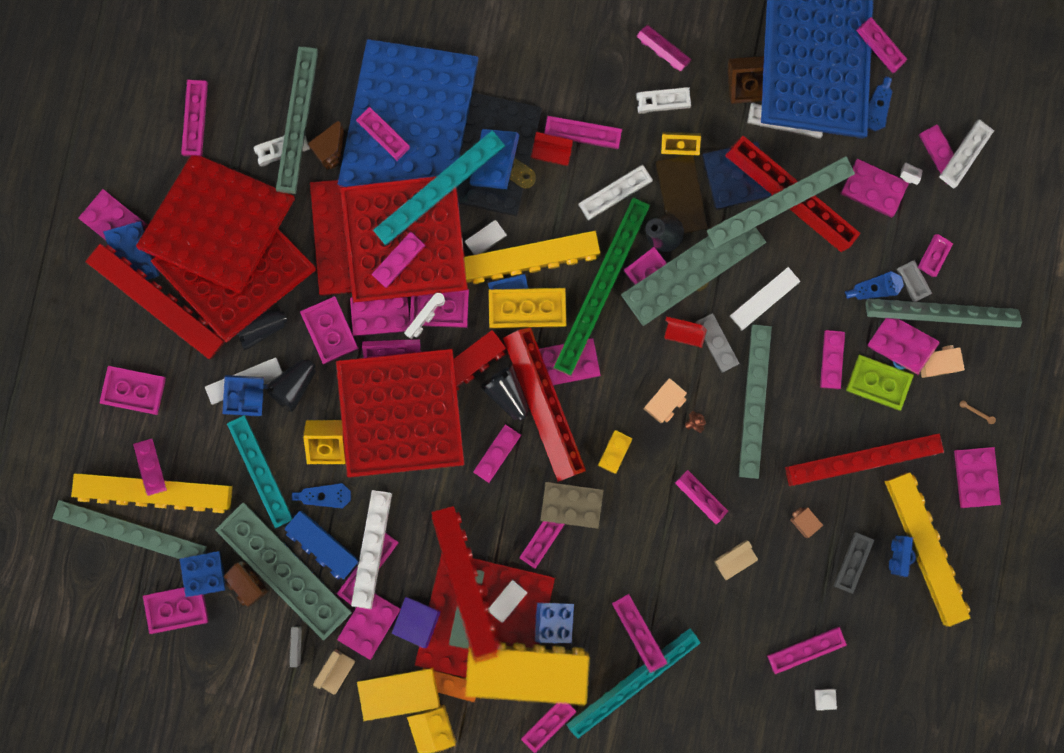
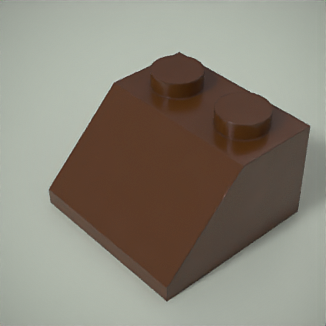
M764 56L729 59L728 79L731 103L762 101Z
M337 121L308 143L310 149L326 170L337 167L342 159L345 131L341 123Z
M246 561L238 562L223 576L226 579L225 584L231 591L235 590L238 594L237 599L243 606H252L269 592Z

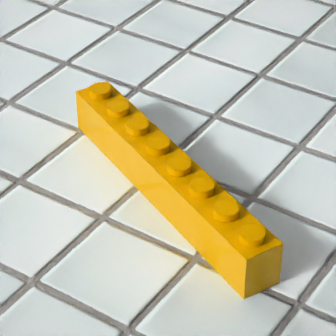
M596 231L467 256L464 257L467 283L479 284L485 282L484 279L488 278L499 280L503 278V275L511 274L512 277L522 275L523 271L528 270L530 273L541 271L543 267L554 269L558 268L559 264L567 263V265H573L582 259H585L586 262L593 261L600 255Z
M911 472L886 480L885 484L907 537L913 538L912 550L915 553L943 625L950 627L969 619L970 608L967 602L962 599V588L955 582L953 577L955 576L954 569L951 565H948L946 560L948 558L947 552L939 543L940 535L932 526L931 522L933 519L930 512L925 509L924 496L918 492L916 477L911 475Z
M74 474L71 497H78V501L90 502L91 498L97 499V503L109 504V500H116L118 505H128V502H136L135 506L147 507L148 503L155 504V508H167V505H174V509L186 510V506L194 507L193 511H205V508H213V512L224 513L225 509L231 508L233 486L164 481L166 491L147 496L143 479Z

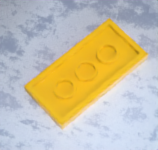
M565 288L489 289V328L566 327Z
M433 668L357 682L364 721L440 708Z

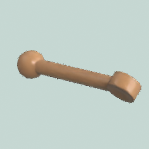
M964 400L960 402V407L967 408L985 418L989 424L996 422L995 417L985 415L968 405Z

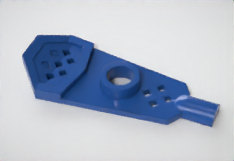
M885 77L883 84L877 87L869 103L868 129L877 131L885 127L892 90L890 89L892 79L889 77ZM881 100L883 102V106H878L877 101Z
M891 271L856 284L853 290L845 291L847 299L856 297L859 300L897 296L904 284L902 276ZM873 284L878 287L877 291L871 290Z
M343 483L305 488L301 493H292V501L301 500L303 504L344 508L351 501V490ZM321 492L325 494V498L323 500H320L318 498V495Z

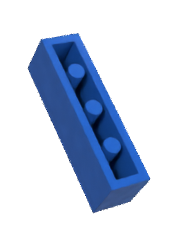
M299 511L285 527V530L288 532L286 535L294 542L298 540L302 544L301 548L306 553L310 554L312 552L317 557L315 560L323 567L327 565L331 569L330 573L337 579H346L359 563V559L303 511Z

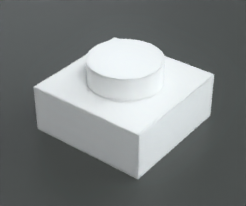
M905 163L900 177L908 183L918 185L923 170Z
M834 688L814 690L816 710L837 709Z

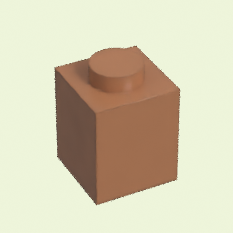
M801 507L792 513L794 517L790 519L805 538H809L823 526L807 507L803 509Z

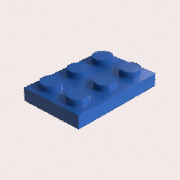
M482 129L480 140L492 130ZM493 130L505 147L471 175L470 184L472 186L507 189L519 134L517 132Z
M142 221L103 231L107 244L117 251L115 253L116 256L120 259L123 256L132 263L130 267L135 271L139 268L147 275L146 279L159 276L158 270L151 263V260L154 258L153 255L143 252L136 247L145 232Z

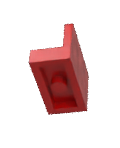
M536 132L531 157L568 166L573 140Z
M666 317L665 321L668 322L665 339L702 348L707 332L703 325Z

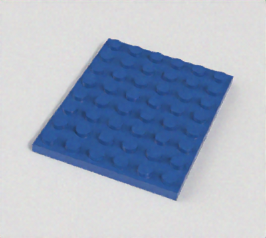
M767 0L761 123L858 138L867 137L871 47L856 30L868 18L872 17L873 0Z
M367 39L338 185L350 187L435 177L459 159L478 65V56ZM369 107L410 146V149L398 161L357 123L356 119Z

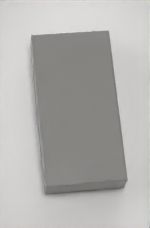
M915 260L896 269L898 274L902 276L903 284L913 302L932 294Z
M301 626L291 627L290 667H298L301 663Z

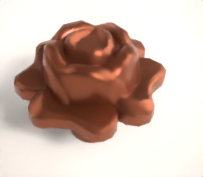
M692 411L689 414V422L685 423L688 430L693 428L702 433L706 424L704 416Z

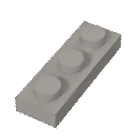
M713 313L695 322L707 329L704 341L721 373L739 364Z

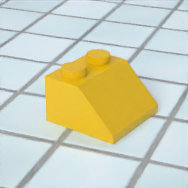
M306 420L303 437L307 464H346L342 420Z
M445 705L407 717L418 753H434L456 745V739Z

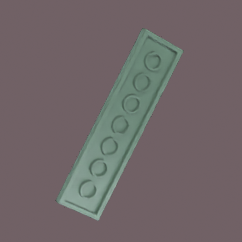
M756 227L716 248L710 236H708L622 293L621 296L642 326H645L767 242Z
M244 502L216 529L219 535L323 641L352 613Z

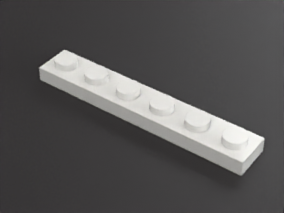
M375 490L371 492L351 606L372 609L392 493Z

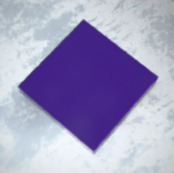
M405 597L392 634L420 647L427 648L441 611Z

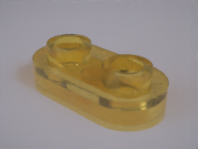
M514 158V167L511 170L509 179L522 188L532 187L536 180L535 172ZM527 174L530 178L524 179L523 175Z

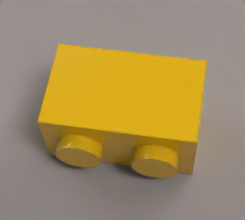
M662 132L661 154L700 155L701 134Z
M615 430L597 466L616 474L633 438Z

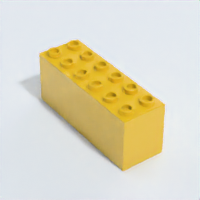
M499 642L501 650H498L497 658L474 664L469 647L466 696L586 705L589 655L585 652L584 648L572 647V651L565 650L562 646H553L552 649H545L544 645H533V648H526L525 644L514 643L513 647L505 646L506 643Z

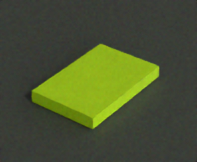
M858 355L846 391L901 411L914 375Z

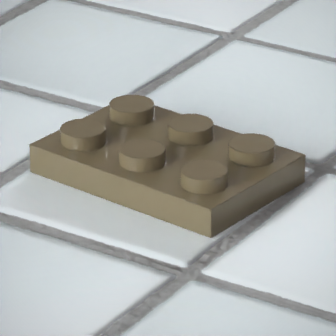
M546 482L540 521L598 529L603 490Z

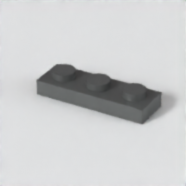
M856 532L854 533L834 587L851 594L854 593L873 545V539Z

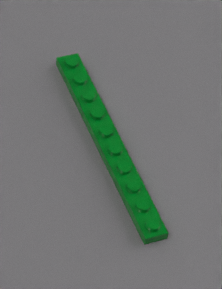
M632 198L554 365V369L572 376L650 208L649 204Z

